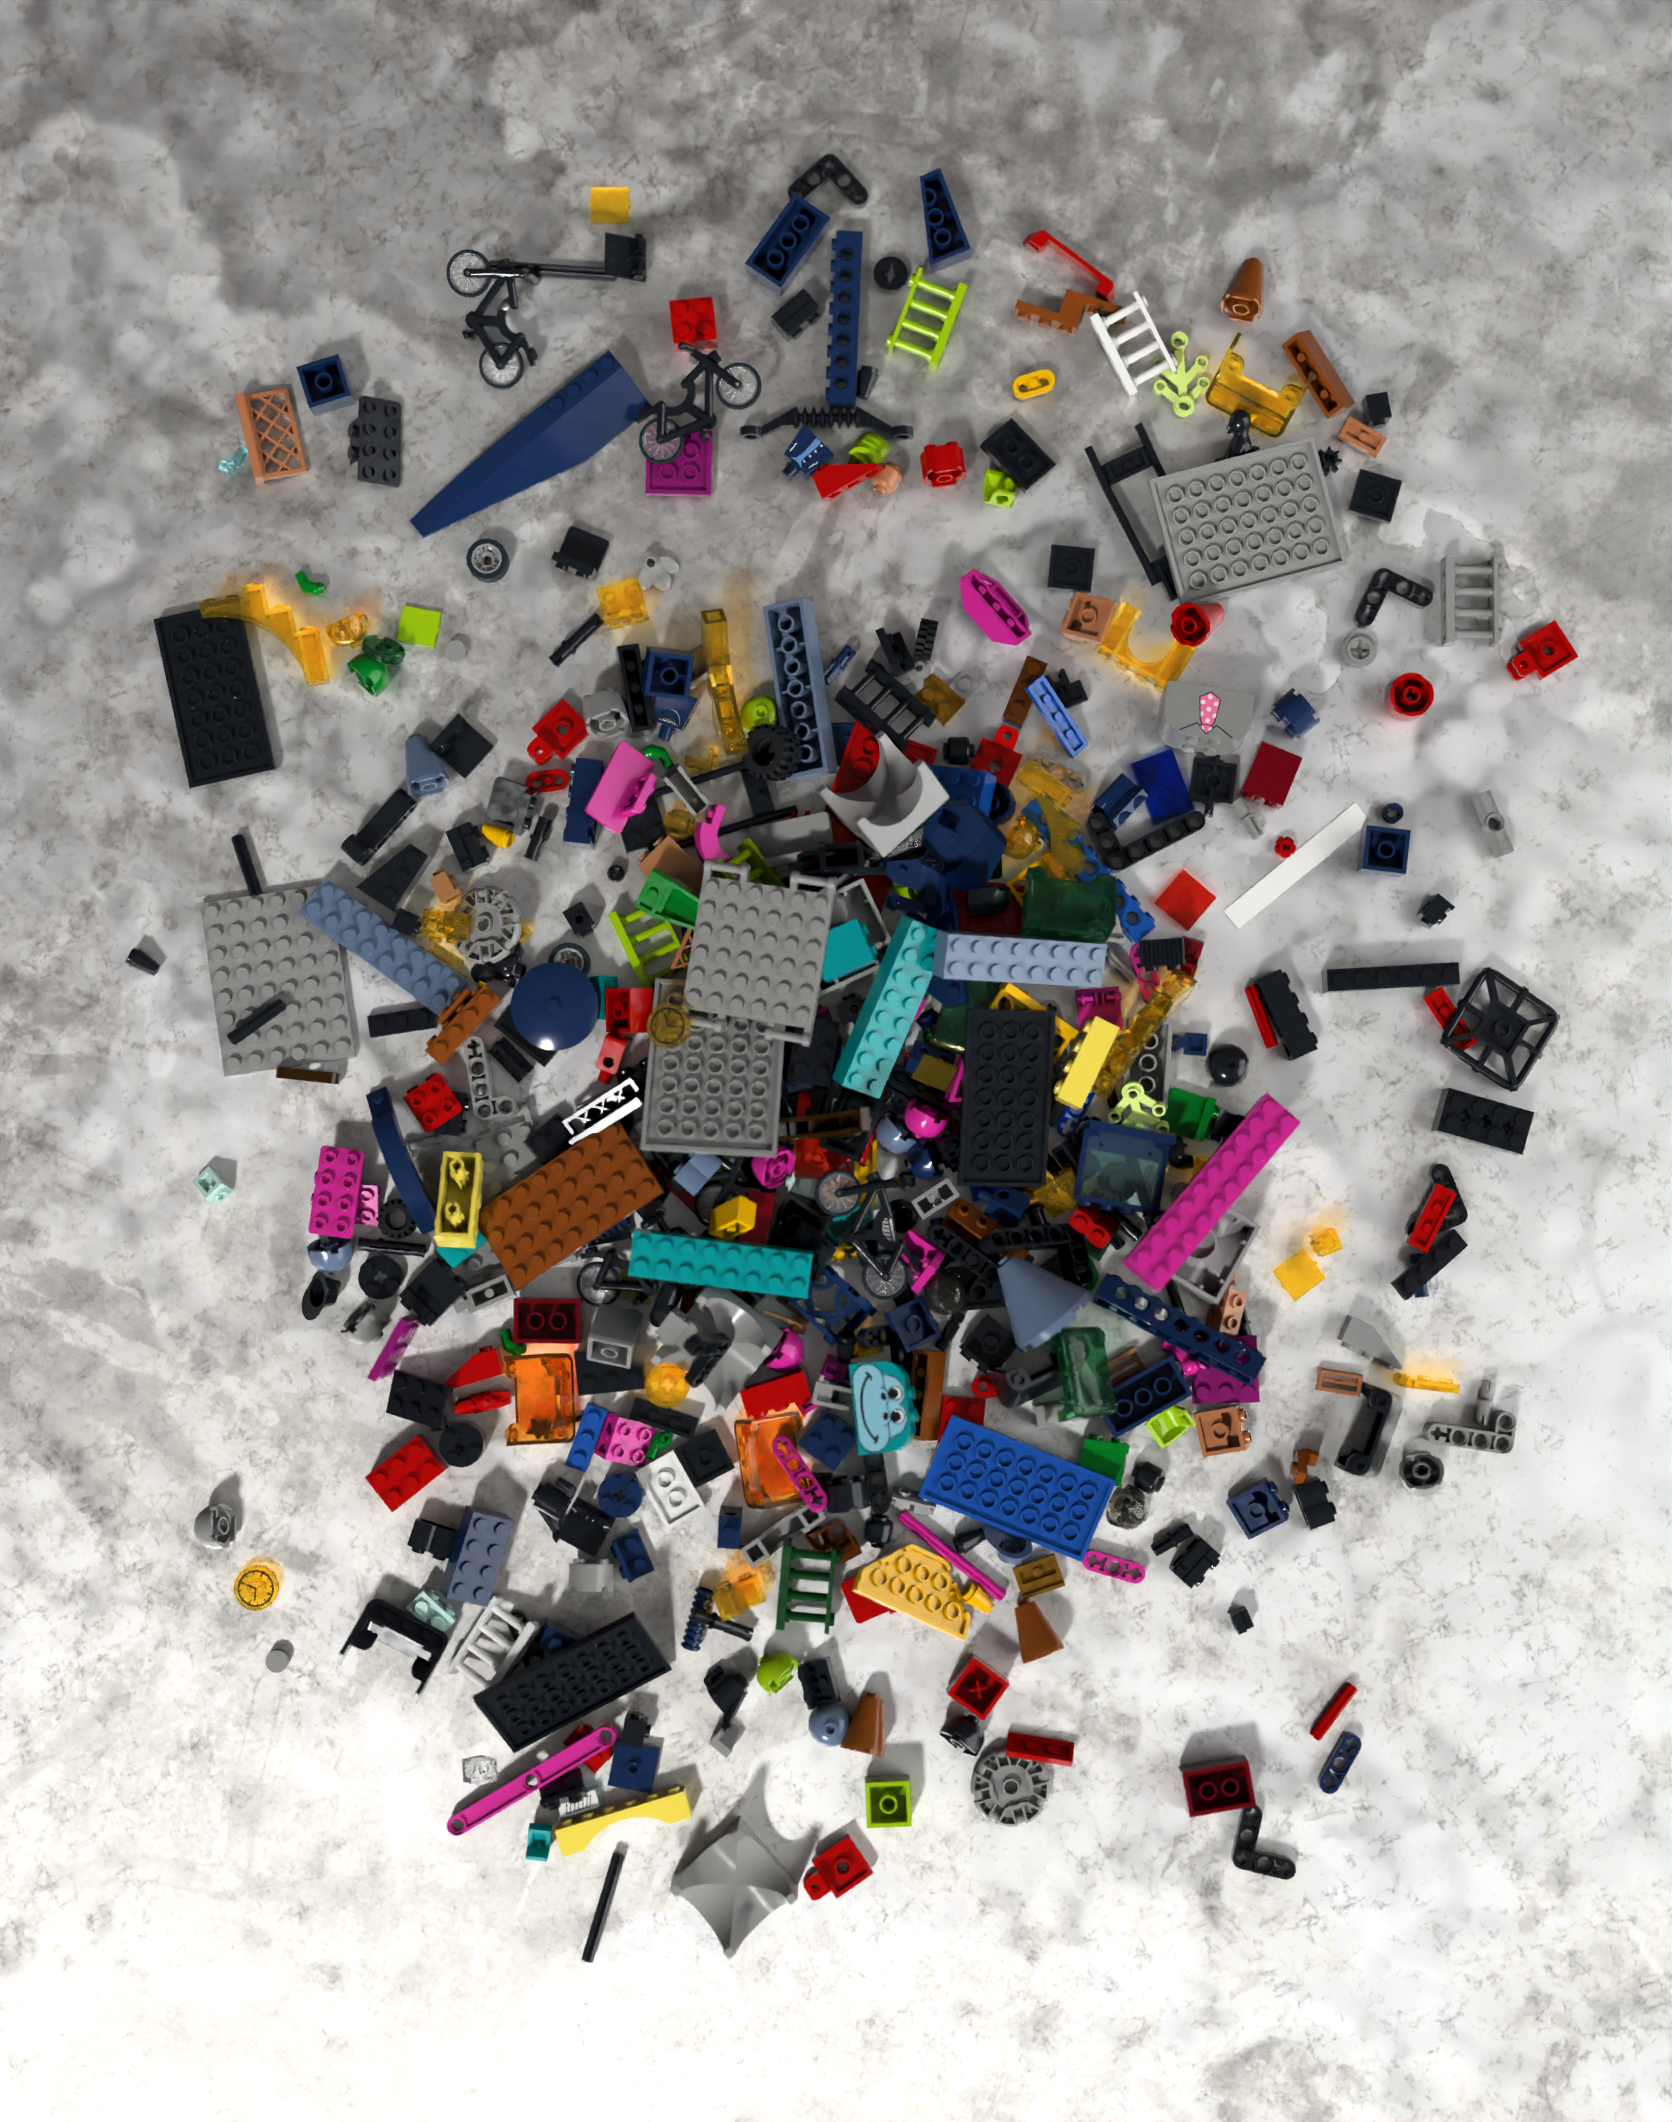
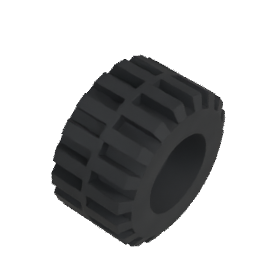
M761 724V726L754 727V731L748 732L749 737L744 739L743 743H745V746L742 747L741 752H744L742 761L746 762L744 767L746 770H750L749 774L756 776L757 779L783 781L786 780V777L790 778L793 775L792 771L798 769L797 763L801 762L799 754H802V749L799 748L801 743L800 740L796 739L797 735L787 727L771 724ZM773 743L775 746V756L770 763L768 750Z

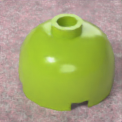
M765 695L752 696L745 701L739 716L742 729L748 734L749 731H754V727L761 726V724L780 726L777 702Z
M775 1651L771 1654L765 1653L758 1661L760 1665L757 1669V1681L762 1689L769 1696H772V1691L775 1694L778 1693L793 1678L791 1672L794 1669L798 1671V1666L801 1664L785 1651Z

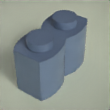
M690 1153L688 1156L691 1159L686 1164L682 1162L674 1170L676 1174L674 1179L690 1194L695 1196L723 1164L714 1154Z

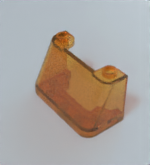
M568 1353L504 1356L503 1371L508 1378L515 1381L516 1423L510 1424L505 1431L506 1445L572 1442L576 1433L572 1357Z
M799 1411L769 1414L758 1419L749 1417L735 1420L734 1432L746 1505L749 1508L766 1510L804 1501L772 1453V1441L778 1436L788 1437L797 1450L795 1433H798L803 1425ZM778 1443L777 1450L782 1449L786 1457L788 1455L785 1450L786 1444L781 1445V1443ZM790 1460L787 1463V1467L791 1470H796L799 1468V1462ZM802 1478L799 1481V1485L802 1488H808L811 1486V1482L806 1478Z

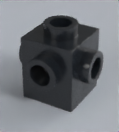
M852 993L843 997V1002L836 1004L844 1026L851 1023L855 1025L866 999H862L861 995L855 996ZM855 1006L858 1008V1012L852 1013L850 1008Z

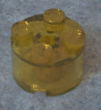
M663 1363L655 1366L648 1373L645 1380V1392L651 1403L662 1408H672L682 1403L691 1387L685 1380L687 1371L675 1364ZM666 1379H669V1383L674 1385L671 1386L670 1390L662 1386Z

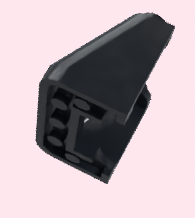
M1064 1334L1055 1338L1056 1348L1053 1352L1049 1353L1053 1364L1030 1375L1022 1368L1003 1371L1000 1366H995L987 1370L1000 1403L1005 1407L1015 1408L1076 1379L1088 1354L1084 1338Z
M1362 1382L1361 1393L1367 1399L1366 1407L1372 1408L1376 1412L1362 1452L1351 1448L1350 1453L1347 1455H1337L1334 1466L1353 1475L1374 1478L1381 1472L1403 1409V1400L1393 1392Z

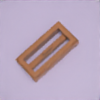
M1132 1347L1096 1367L1095 1370L1105 1388H1108L1145 1366L1136 1353L1135 1348ZM1130 1354L1133 1355V1358L1129 1359L1128 1361L1106 1372L1105 1374L1102 1373V1370L1106 1369L1107 1367L1122 1360ZM1134 1362H1137L1138 1365L1130 1368L1129 1370L1123 1372L1122 1374L1116 1376L1115 1378L1109 1381L1106 1380V1378H1108L1109 1376L1117 1373L1118 1371L1133 1364Z
M1318 1367L1315 1389L1360 1397L1363 1375ZM1323 1374L1357 1378V1382L1323 1377ZM1322 1382L1356 1387V1391L1322 1386Z

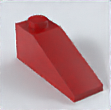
M877 463L825 464L817 469L818 472L814 473L812 477L822 499L831 501L883 471L885 468Z
M492 1345L479 1348L480 1353L473 1355L444 1383L458 1388L506 1373L499 1347L492 1348Z

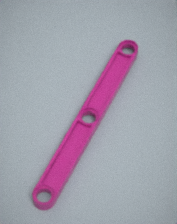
M603 1724L454 1813L447 1822L448 1832L454 1836L464 1834L611 1746L617 1737L616 1728L611 1724ZM602 1730H609L612 1734V1739L609 1741L603 1740L600 1732ZM530 1774L536 1776L537 1784H528L526 1776ZM454 1819L461 1820L463 1828L460 1830L455 1829L452 1821Z

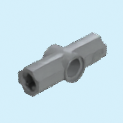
M1488 790L1471 797L1480 820V829L1486 835L1494 857L1498 858L1513 852L1514 848L1505 829V819L1499 814L1491 791ZM1489 819H1493L1496 822V829L1490 828L1488 824Z

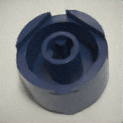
M1292 688L1271 705L1273 710L1270 714L1277 723L1281 721L1286 726L1284 731L1291 739L1295 737L1300 739L1320 722V718L1318 717L1315 720L1313 715L1316 711L1301 694L1296 696L1294 694L1296 690Z
M619 1470L608 1475L598 1490L600 1508L606 1514L615 1518L631 1516L638 1510L644 1498V1488L636 1474L627 1470ZM620 1489H623V1494L627 1495L622 1499L618 1498L619 1495L616 1494Z

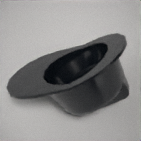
M319 1271L314 1274L302 1299V1313L306 1320L316 1319L323 1308L336 1303L341 1286L340 1281L325 1277Z

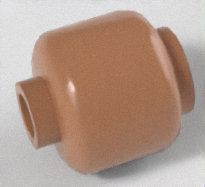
M890 461L880 463L885 469L871 477L874 491L882 496L894 494L903 480L902 470L898 465Z

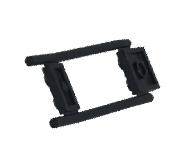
M1141 422L1134 426L1143 445L1140 448L1103 465L1100 464L1092 446L1084 450L1108 502L1143 566L1151 586L1161 583L1168 601L1171 602L1178 599L1167 555L1150 563L1111 488L1112 485L1150 467H1153L1158 477L1167 475Z
M775 752L768 754L770 762H772ZM744 761L689 778L694 785H698L740 771L754 817L720 827L717 837L790 816L791 811H796L797 814V806L793 805L775 811L766 780L757 779L756 776L750 775V770H746L744 767L746 764ZM666 785L656 788L648 796L644 811L641 814L628 818L620 833L626 854L648 848L650 854L656 848L653 844L661 836L667 837L656 798L674 792L670 786ZM694 836L676 841V843L681 848L695 845Z

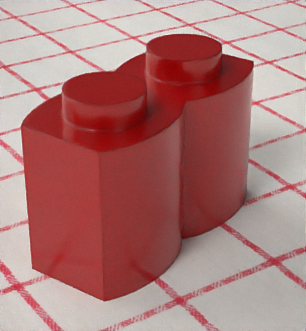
M1092 1204L1091 1207L1080 1205L1068 1220L1076 1231L1085 1234L1093 1245L1102 1249L1120 1229L1118 1223L1110 1216L1103 1214L1096 1204Z

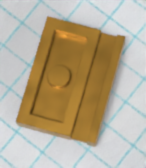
M934 673L925 681L922 690L914 695L925 706L933 710L937 716L936 720L944 727L966 703L965 700Z
M1054 1553L1012 1568L1023 1600L1065 1586Z

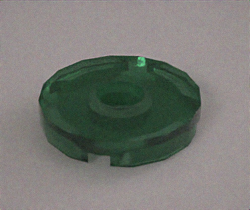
M368 635L363 639L361 649L369 658L388 665H398L404 661V648L397 641L388 637L378 639L377 635Z

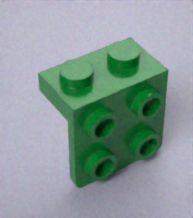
M1175 1087L1171 1088L1168 1094L1166 1112L1161 1116L1160 1120L1169 1123L1170 1133L1203 1142L1204 1138H1208L1211 1131L1209 1122L1210 1118H1214L1218 1105H1215L1217 1099L1202 1097ZM1165 1126L1159 1127L1161 1130L1166 1129Z
M1090 1433L1089 1437H1082L1079 1464L1116 1479L1115 1486H1119L1122 1482L1125 1454L1129 1453L1130 1445L1124 1442V1438L1111 1437V1440L1102 1439V1435Z

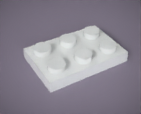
M674 1449L634 1472L667 1530L706 1508Z

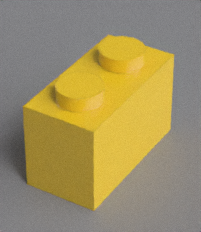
M737 1196L711 1210L708 1234L719 1239L730 1240L754 1228L757 1204L746 1197Z

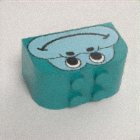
M888 1361L850 1364L849 1371L859 1455L895 1452L908 1447L915 1437V1422L919 1421L917 1408L913 1407V1399H916L915 1386H911L907 1371L901 1365Z

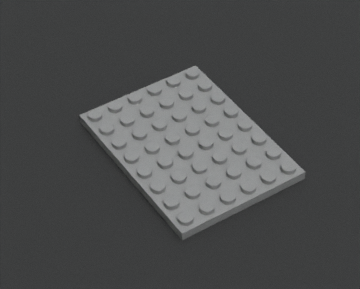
M1314 436L1156 477L1147 481L1180 605L1184 603H1205L1347 564Z
M319 885L265 893L255 897L245 896L200 903L224 1077L275 1070L277 1067L288 1068L357 1057L341 945L298 914V911ZM280 998L285 1003L286 1010L236 1045L229 1041L227 1035L272 1002Z
M655 978L652 1017L660 1009L668 1007L676 1009L681 1013L686 980ZM668 1009L662 1010L663 1013L660 1011L654 1017L652 1024L656 1025H652V1031L655 1032V1037L659 1038L660 1041L665 1042V1038H667L666 1042H672V1039L676 1040L679 1037L678 1034H681L683 1028H679L678 1025L679 1014L671 1009L670 1013H668ZM690 1010L689 1016L717 1020L718 1014ZM664 1013H666L668 1025H674L676 1027H666L667 1024ZM727 1015L722 1033L715 1032V1029L687 1025L684 1027L682 1036L677 1041L671 1044H663L658 1042L651 1032L641 1150L777 1158L785 1041L773 1039L772 1041L765 1040V1030L768 1022ZM776 1023L775 1030L785 1031L786 1025Z

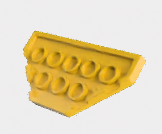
M907 1544L858 1570L852 1591L959 1641H966L971 1617L969 1612L965 1611L961 1601L963 1598L961 1597L957 1582L953 1581L948 1560L914 1544Z

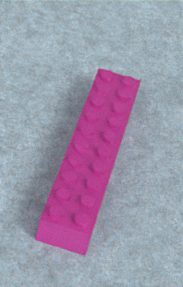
M1268 1093L1260 1097L1121 1263L1155 1293L1161 1290L1301 1122Z

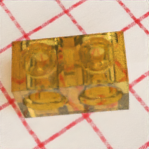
M424 909L420 935L429 937L428 941L442 943V939H446V943L459 945V941L469 940L472 915Z

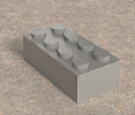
M1126 1018L1120 1100L1123 1097L1122 1087L1129 1081H1137L1143 1086L1146 1095L1156 1101L1163 1102L1167 1109L1173 1020ZM1130 1091L1129 1093H1130V1094H1136L1137 1092H1135V1091ZM1140 1102L1141 1108H1150L1149 1106Z

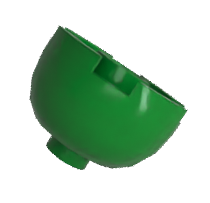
M364 653L357 655L346 664L351 674L353 672L356 673L355 675L359 680L358 683L370 695L377 697L388 686L390 679L386 667L389 665L383 657H375L372 654Z

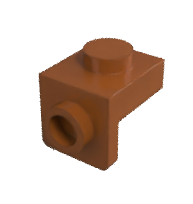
M1297 1449L1293 1461L1290 1463V1475H1293L1294 1484H1303L1307 1476V1465L1315 1466L1319 1458L1318 1451Z

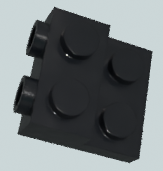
M988 1313L958 1346L961 1349L960 1354L969 1362L971 1359L975 1360L979 1364L976 1368L986 1376L988 1375L987 1370L995 1366H1000L1001 1368L1017 1348L1013 1334Z

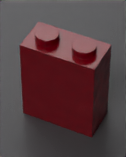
M1262 741L1256 749L1239 793L1243 794V798L1248 801L1255 802L1257 800L1264 803L1263 806L1270 810L1280 809L1286 800L1302 757Z

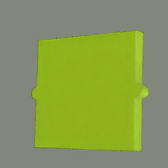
M404 605L401 620L398 621L400 626L397 641L435 648L437 634L440 632L439 624L442 613Z

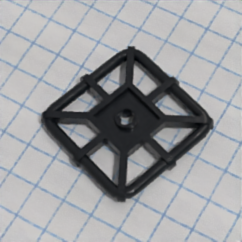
M1485 967L1477 975L1463 1000L1460 999L1457 1003L1458 1008L1443 1030L1441 1039H1439L1440 1045L1443 1044L1448 1052L1471 1066V1070L1474 1072H1480L1500 1087L1510 1092H1515L1524 1083L1537 1060L1541 1059L1544 1055L1542 1052L1556 1031L1561 1018L1560 1014L1557 1015V1012L1551 1006L1531 994L1528 988L1519 986L1497 970ZM1486 980L1491 1003L1483 1013L1471 1005V1002ZM1495 980L1517 994L1510 1008L1499 1001ZM1523 1000H1526L1547 1014L1548 1017L1527 1020L1518 1014L1517 1010ZM1466 1011L1480 1019L1472 1033L1451 1037ZM1549 1022L1535 1047L1522 1039L1530 1026ZM1501 1024H1503V1025H1504L1503 1029L1505 1030V1034H1504V1033L1498 1034L1497 1029H1496L1497 1026H1500ZM1474 1038L1486 1047L1478 1060H1476L1452 1042ZM1517 1046H1520L1529 1052L1530 1056L1516 1077L1512 1055ZM1492 1051L1503 1057L1508 1081L1484 1065Z

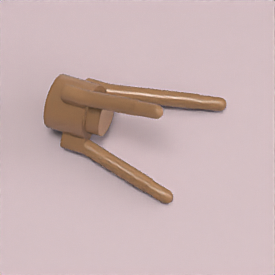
M776 1297V1301L797 1316L792 1315L790 1319L766 1309L761 1310L762 1313L789 1323V1329L797 1335L805 1334L809 1320L792 1305L784 1303L779 1297Z

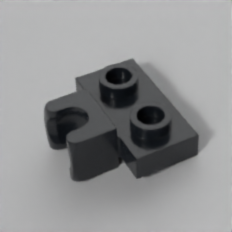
M1064 669L1059 671L1058 677L1060 681L1058 682L1052 681L1049 675H1045V678L1066 710L1088 701L1081 681L1077 680L1070 683Z

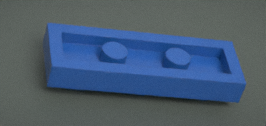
M590 1402L587 1403L566 1460V1466L586 1473L609 1409Z

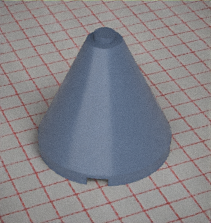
M1007 1254L998 1261V1276L1015 1344L1022 1353L1029 1351L1025 1346L1031 1344L1033 1348H1036L1060 1331L1076 1317L1074 1313L1078 1310L1079 1305L1083 1309L1091 1300V1295L1086 1289L1016 1255L1009 1256Z

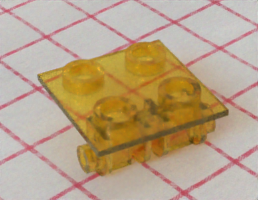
M1065 1167L1058 1172V1176L1055 1173L1053 1174V1180L1047 1177L1046 1184L1033 1188L1034 1191L1032 1193L1053 1218L1078 1205L1079 1201L1072 1200L1076 1179L1074 1176L1075 1171L1072 1167ZM1082 1186L1081 1195L1091 1197L1089 1192Z

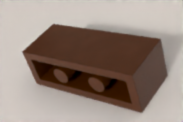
M1027 655L1001 721L1021 729L1032 703L1024 687L1039 674H1044L1048 663Z

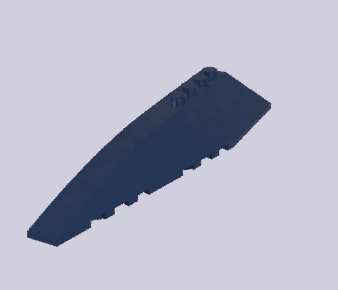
M608 350L486 450L425 505L410 522L421 536L426 538L449 527L452 523L459 520L462 521L468 518L467 516L478 511L481 512L495 503H500L524 492L537 483L549 480L548 478L554 475L562 474L576 465L579 466L587 462L635 423L634 419L638 417L636 412L640 408L647 406L649 409L652 406L623 366Z

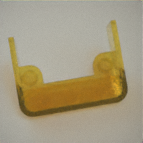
M1238 332L1205 394L1206 401L1209 405L1228 415H1231L1237 409H1244L1249 413H1254L1257 417L1251 423V427L1270 437H1279L1283 434L1307 391L1315 372L1311 371L1302 388L1294 384H1287L1278 394L1241 374L1245 365L1244 360L1233 352L1242 335Z

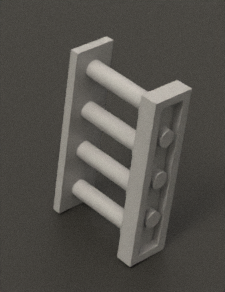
M1445 556L1440 561L1441 647L1452 646L1458 638L1489 639V647H1494L1501 640L1502 628H1499L1498 576L1501 575L1502 567L1501 563H1498V556H1493L1488 561V565H1458L1455 563V556ZM1457 574H1488V587L1458 586L1455 584V576ZM1457 595H1488V608H1458V606H1455V597ZM1457 617H1489V630H1458L1455 627V619Z

